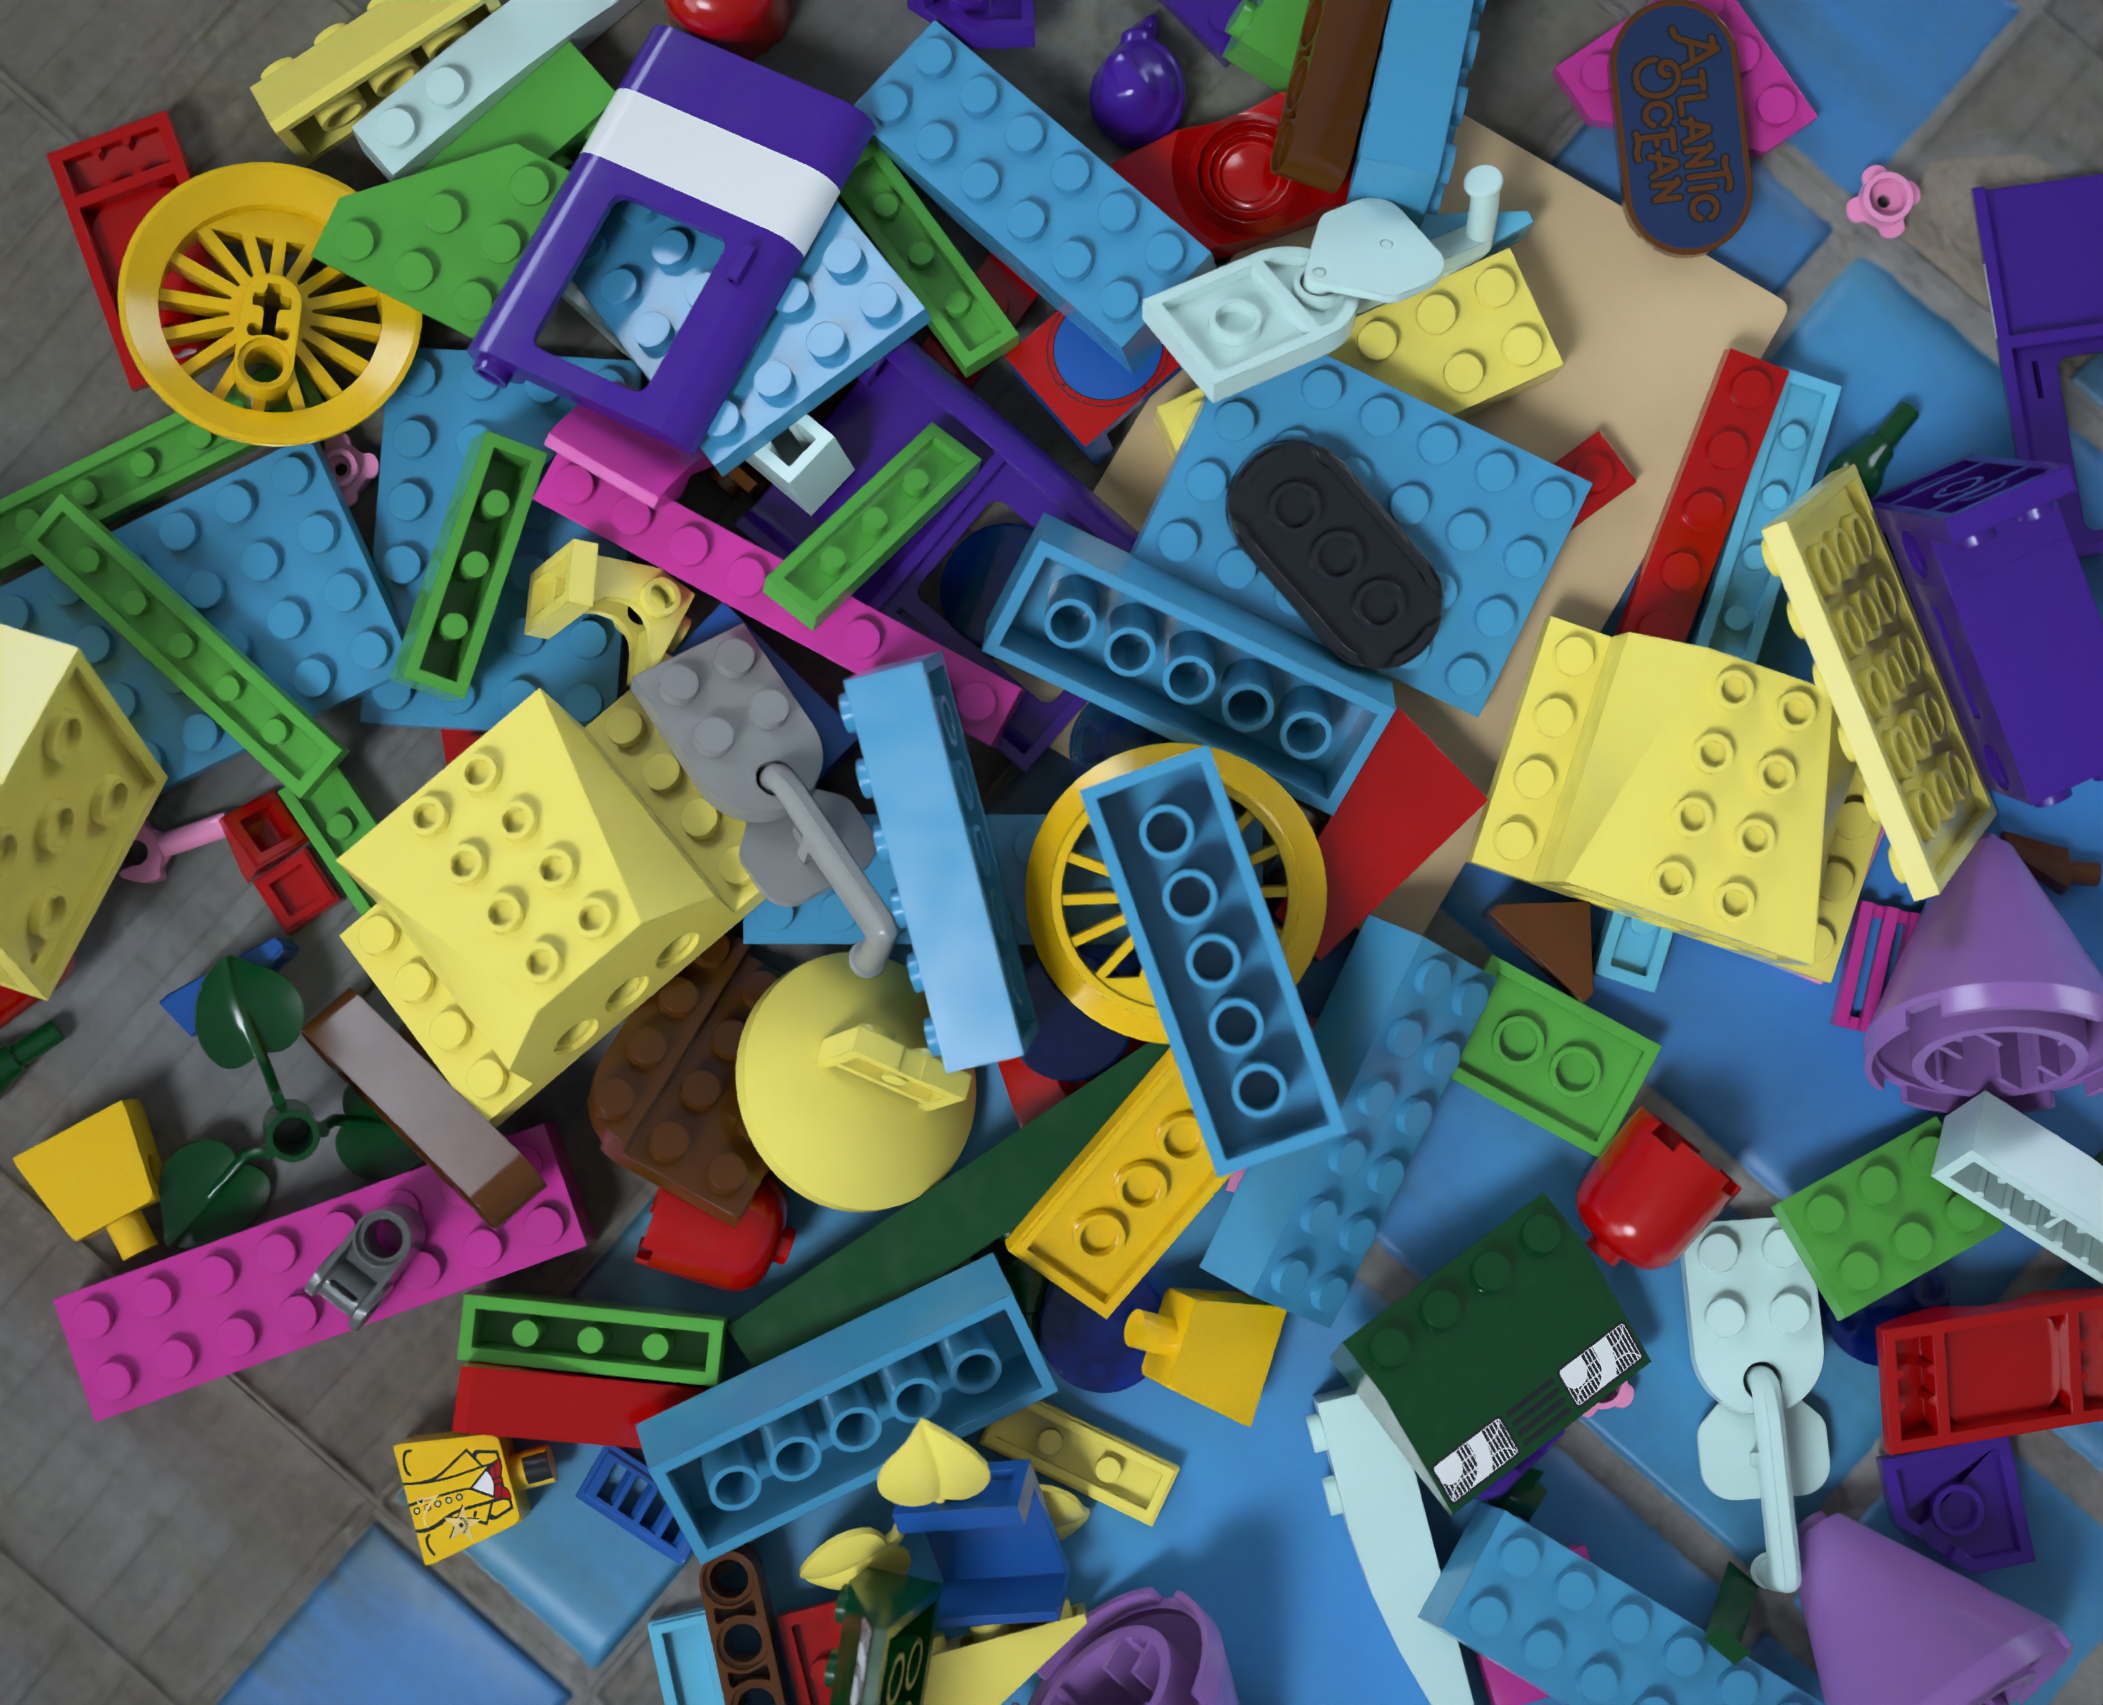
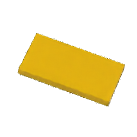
M1171 1047L1005 1240L1010 1253L1105 1319H1108L1233 1174L1217 1177Z

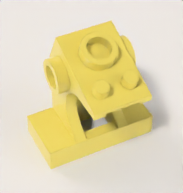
M572 539L530 574L524 635L549 640L582 614H597L611 619L616 629L628 641L627 686H631L633 676L672 658L671 655L666 653V650L674 651L685 637L692 621L685 614L695 594L661 568L598 555L597 543ZM628 607H631L640 616L642 625L634 623L629 618Z

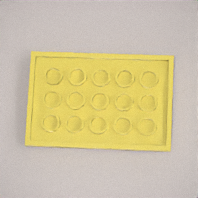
M1854 463L1829 473L1761 529L1764 536L1761 542V550L1767 568L1773 576H1780L1790 599L1787 603V614L1792 629L1800 639L1806 638L1814 657L1815 663L1813 664L1812 672L1815 685L1825 700L1832 701L1840 720L1838 737L1841 748L1851 762H1857L1866 783L1863 788V797L1868 813L1876 823L1882 822L1891 844L1888 849L1891 869L1900 883H1907L1915 902L1941 893L1998 813Z

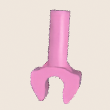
M225 811L165 832L154 829L150 821L145 820L132 846L138 842L144 843L148 850L147 859L140 865L122 870L119 873L120 877L150 884L165 880L167 878V864L173 855L226 838L219 820L228 813Z

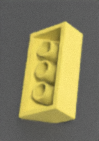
M371 0L367 6V12L347 25L345 23H337L326 28L315 38L314 46L294 59L286 57L272 63L262 72L261 81L251 86L250 89L274 132L306 167L354 136L351 129L354 124L450 45L499 9L501 4L499 0Z

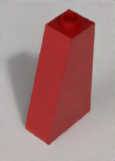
M1399 706L1396 708L1333 816L1329 815L1316 837L1325 867L1327 906L1321 937L1312 958L1315 963L1321 961L1488 801L1477 787ZM1287 897L1281 898L1271 916L1280 927H1283Z
M468 1361L460 1367L452 1432L642 1449L636 1424L709 1390L710 1386Z

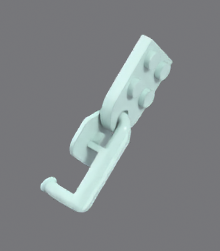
M1479 165L1471 169L1464 179V188L1467 194L1470 195L1466 226L1433 240H1429L1394 203L1380 198L1358 199L1321 216L1311 249L1284 246L1253 253L1143 299L1142 319L1212 403L1218 402L1336 350L1345 343L1353 332L1357 314L1383 303L1400 302L1435 286L1441 278L1480 261L1489 253L1493 245L1503 175L1499 169L1491 165Z
M1776 1217L1712 1222L1680 1256L1691 1362L1703 1388L1718 1401L1699 1424L1696 1432L1700 1474L1706 1487L1720 1498L1727 1500L1761 1498L1766 1552L1761 1553L1753 1560L1750 1569L1751 1577L1763 1589L1791 1593L1799 1588L1802 1581L1793 1496L1807 1495L1818 1490L1826 1481L1830 1471L1826 1424L1817 1412L1802 1401L1815 1385L1824 1359V1343L1817 1285ZM1754 1363H1763V1364L1769 1366L1771 1369H1769V1368L1766 1367V1366H1761V1365L1753 1366V1367H1749V1366H1751V1365L1754 1364Z

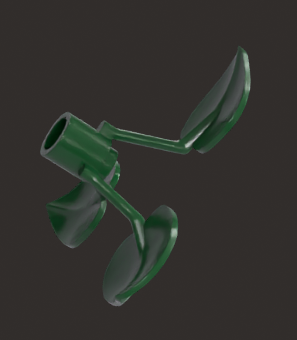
M232 954L220 957L204 977L196 998L194 1026L202 1050L218 1066L226 1069H236L244 1066L256 1057L273 1105L267 1110L263 1118L262 1126L266 1144L246 1147L236 1156L227 1143L218 1139L205 1138L184 1144L168 1158L160 1175L159 1195L164 1241L169 1248L200 1247L236 1234L248 1227L265 1209L269 1200L271 1185L269 1177L262 1169L247 1162L250 1159L264 1157L267 1160H272L276 1157L285 1162L302 1161L314 1153L318 1147L320 1137H327L330 1130L335 1126H341L335 1137V1148L340 1160L353 1174L362 1178L372 1180L389 1179L406 1173L423 1162L349 1085L346 1086L342 1097L344 1114H331L321 1122L316 1121L313 1111L304 1102L296 1099H285L267 1052L283 1051L297 1040L305 1019L301 996L290 980L276 970Z

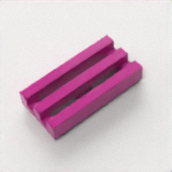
M1864 900L1857 901L1830 1025L1866 1032L1879 1004L1896 924L1903 925L1893 972L1920 913L1906 912L1890 906H1880ZM1871 918L1880 919L1881 923L1860 1017L1857 1018L1850 1016Z

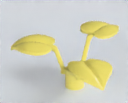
M921 1418L907 1441L881 1467L877 1475V1486L879 1493L884 1498L899 1505L916 1507L934 1501L941 1504L946 1499L962 1500L982 1492L991 1479L990 1468L987 1461L966 1442L934 1423ZM1039 1484L1059 1540L1062 1541L1087 1521L1091 1514L1090 1508L1084 1507L1075 1495L1064 1489ZM895 1521L893 1528L885 1536L874 1528H856L840 1533L820 1545L800 1566V1578L821 1587L840 1591L843 1584H849L851 1579L867 1567L905 1575L911 1566V1554L907 1548L897 1545L903 1540L904 1534H899Z

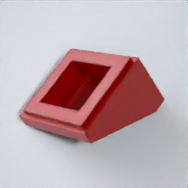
M275 789L248 802L219 820L239 869L248 883L272 869L310 841Z

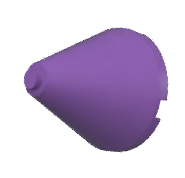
M1983 833L1941 893L1927 898L1864 1034L1863 1056L1867 1080L1878 1091L1885 1089L1884 1079L1899 1086L1901 1103L1929 1111L1951 1113L1986 1090L2017 1111L2028 1113L2056 1108L2054 1091L2082 1083L2085 1086V1095L2088 1097L2103 1092V975L2015 848L1995 834Z
M1818 1511L1803 1520L1796 1527L1802 1581L1798 1592L1825 1705H2011L2016 1700L2024 1703L2062 1667L2074 1650L2072 1642L2058 1625L2051 1620L1841 1513L1826 1517L1823 1511Z
M1148 1587L1119 1595L1088 1612L1087 1624L1036 1671L1043 1680L1032 1695L1028 1705H1240L1222 1637L1213 1619L1192 1598L1177 1590L1173 1596L1175 1598L1162 1597L1153 1587ZM1012 1702V1705H1020L1017 1702Z

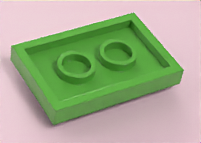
M1489 955L1481 970L1497 978V981L1488 998L1487 1006L1480 1015L1460 1056L1458 1067L1450 1079L1598 1158L1614 1138L1662 1046L1502 959Z
M1937 1116L1770 1207L1837 1321L1852 1315L2005 1228L2000 1219L1931 1176L1943 1127Z

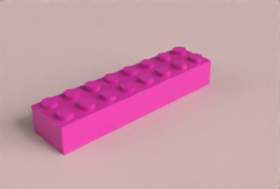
M556 1120L542 1123L505 1137L536 1169L547 1187L498 1231H494L428 1165L53 1299L94 1421L104 1420L353 1330L348 1326L349 1317L320 1294L311 1297L304 1291V1288L323 1261L340 1246L357 1222L367 1213L381 1207L397 1203L406 1204L414 1208L423 1218L426 1236L421 1250L393 1284L394 1287L386 1300L365 1325L574 1251L597 1241ZM382 1219L377 1226L376 1236L378 1242L385 1250L397 1253L403 1242L401 1229L396 1223L388 1219Z

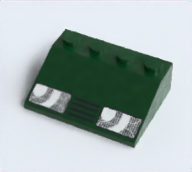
M1544 1192L1344 1340L1330 1356V1360L1450 1517L1651 1362L1587 1246Z
M867 1567L851 1579L849 1584H843L835 1607V1622L842 1624L839 1648L834 1647L831 1651L824 1677L825 1686L832 1688L829 1705H923L943 1583Z

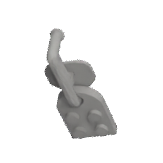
M742 623L633 676L630 687L631 691L703 798L721 813L747 822L739 851V860L760 893L776 905L794 907L802 905L833 888L865 935L864 940L858 941L849 952L848 961L851 969L858 976L869 979L883 972L886 961L899 934V927L893 914L863 872L871 864L876 851L873 832L848 798L815 789L823 764V748L818 732L745 624Z

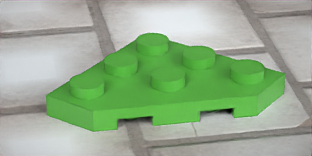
M511 143L340 197L311 257L473 339L568 175L569 170L517 143Z

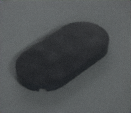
M1282 440L1270 443L1254 451L1241 463L1231 479L1226 495L1225 512L1231 535L1243 553L1324 645L1343 661L1351 665L1370 669L1400 667L1418 657L1433 641L1441 620L1440 611L1442 608L1441 599H1443L1440 579L1431 563L1349 468L1331 451L1301 440Z

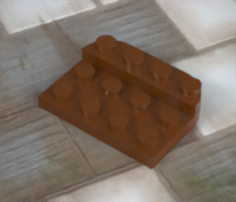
M724 934L629 1015L596 1069L587 1104L592 1126L602 1141L600 1149L610 1159L735 1229L770 1171V1168L756 1150L742 1119L736 1090L737 1051L744 1026L755 1004L763 993L784 974L749 955L748 952L751 944H743V938Z

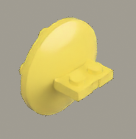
M849 952L821 956L793 968L777 979L763 993L752 1009L741 1034L736 1060V1090L742 1119L748 1135L762 1159L779 1179L803 1197L819 1205L840 1211L864 1213L880 1211L910 1202L933 1188L951 1170L959 1158L972 1128L976 1106V1075L974 1067L946 1073L942 1056L933 1057L931 1055L924 1031V1019L931 1017L925 991L915 992L906 966L888 959L883 972L878 976L870 979L862 978L851 969L848 961Z

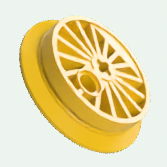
M249 162L228 165L195 176L164 196L148 212L133 234L122 261L118 284L119 319L129 353L139 372L156 394L173 410L193 424L215 435L233 441L259 446L285 447L311 444L344 433L368 419L393 396L410 369L417 351L422 328V313L369 286L318 296L347 276L330 266H327L299 285L315 260L311 257V254L338 199L356 193L355 190L328 175L308 168L275 162ZM199 241L231 282L183 254ZM222 241L242 244L251 277ZM258 247L272 249L270 273L265 271ZM285 252L299 254L286 277L282 276ZM172 271L216 297L163 289L169 273ZM265 305L278 307L274 337L261 335ZM376 305L379 324L328 315ZM159 309L213 318L162 328ZM325 336L377 344V347L369 362ZM222 337L182 365H179L170 350L171 347ZM311 351L354 375L357 379L342 391ZM235 352L233 361L212 394L193 380ZM294 361H296L325 397L326 402L306 409L294 370ZM256 363H266L273 366L280 376L274 381L261 383L253 380L247 374L246 369ZM232 390H234L237 398L247 407H250L251 410L226 402ZM286 398L291 412H264V410L280 406Z
M1191 743L1148 745L1120 753L1094 766L1079 777L1052 806L1035 838L1028 861L1025 880L1027 921L1036 951L1047 973L1059 990L1088 1017L1113 1031L1142 1041L1170 1044L1143 968L1141 967L1138 976L1108 977L1135 948L1131 935L1129 934L1096 971L1089 966L1078 949V946L1126 925L1123 912L1071 935L1068 927L1064 905L1119 903L1115 890L1064 892L1068 862L1110 877L1104 861L1073 850L1083 830L1088 824L1091 825L1079 790L1194 750L1203 745ZM1210 747L1226 795L1246 808L1236 819L1240 834L1257 818L1274 841L1248 854L1252 867L1279 854L1282 858L1287 884L1259 885L1263 898L1287 897V909L1283 927L1274 924L1273 926L1294 985L1296 986L1308 968L1318 947L1326 914L1327 883L1319 844L1303 811L1276 780L1249 761L1232 753Z

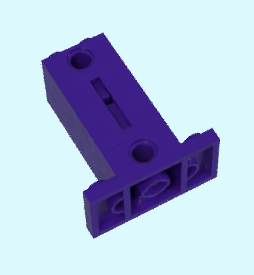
M1970 454L1875 496L1870 502L1882 532H1886L1931 652L1987 789L2026 804L2034 805L2036 808L2048 807L2068 799L2073 794L2071 788L2092 778L2094 781H2103V623L2056 500L2078 489L2068 464Z

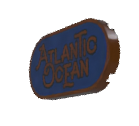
M1662 0L1649 4L1633 14L1620 29L1609 51L1607 76L1621 201L1625 218L1631 229L1639 238L1642 237L1647 244L1653 246L1654 250L1670 257L1694 258L1709 254L1729 241L1743 225L1752 202V176L1737 47L1730 30L1713 11L1701 4L1688 0Z

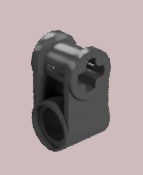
M397 1203L367 1213L357 1222L340 1246L323 1261L309 1279L304 1291L311 1297L318 1294L324 1297L349 1317L348 1326L357 1332L383 1304L392 1291L393 1284L421 1250L426 1236L423 1218L414 1208L406 1204ZM382 1219H388L396 1223L401 1229L403 1242L397 1253L385 1250L378 1242L376 1236L377 1226Z

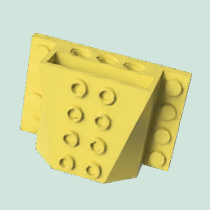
M1550 616L1544 619L1487 795L1488 801L1484 804L1466 862L1583 902H1590L1592 905L1823 983H1831L1882 822L1876 823L1868 813L1863 797V788L1866 783L1857 762H1851L1841 748L1838 737V726L1841 723L1832 701L1825 700L1820 695L1816 685L1711 648L1632 632L1610 637Z
M541 688L537 689L336 860L377 902L376 905L339 935L451 1086L495 1128L766 898L760 893L739 860V851L747 822L721 813L703 798L631 689L586 727L582 726Z

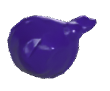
M1156 14L1148 15L1144 20L1122 32L1120 43L1103 60L1092 78L1089 93L1092 119L1106 138L1121 147L1140 149L1174 132L1182 122L1188 105V84L1185 71L1177 57L1164 44L1157 41L1159 22Z

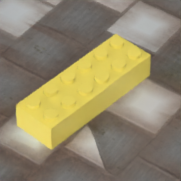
M1510 247L1441 278L1435 286L1400 302L1385 303L1357 316L1355 327L1350 337L1339 348L1326 354L1461 420L1553 379L1564 365ZM1200 388L1156 407L1154 421L1173 461L1205 395Z

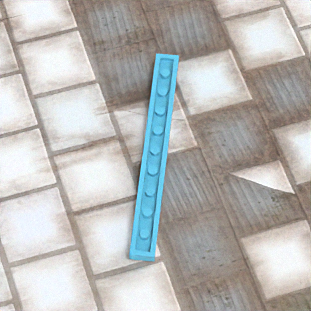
M1783 366L1781 368L1790 372L1714 565L1690 643L1691 645L1711 648L1754 664L1757 663L1782 582L1780 576H1773L1765 564L1761 550V542L1764 539L1761 529L1810 490L1842 386ZM1608 910L1592 959L1593 975L1645 992L1655 993L1673 932Z

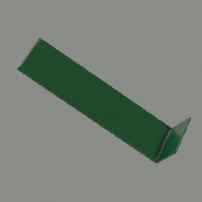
M1728 1561L1704 1640L1732 1664L1736 1665L1751 1653L1741 1643L1759 1586L1732 1562Z

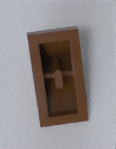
M1590 902L1498 904L1490 906L1482 916L1566 995L1579 1002H1585L1593 994Z

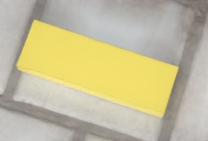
M1043 1399L986 1426L979 1439L980 1444L1013 1460L1030 1459L1035 1471L1153 1527L1180 1470L1179 1465Z

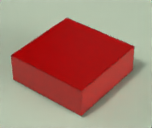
M310 847L302 848L252 881L286 935L294 934L344 901L342 895Z

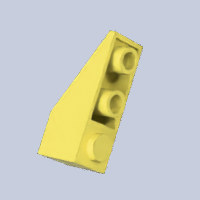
M1065 1598L1060 1621L969 1626L970 1634L946 1640L944 1632H935L923 1705H1001L1087 1624L1085 1602L1070 1605L1069 1598Z

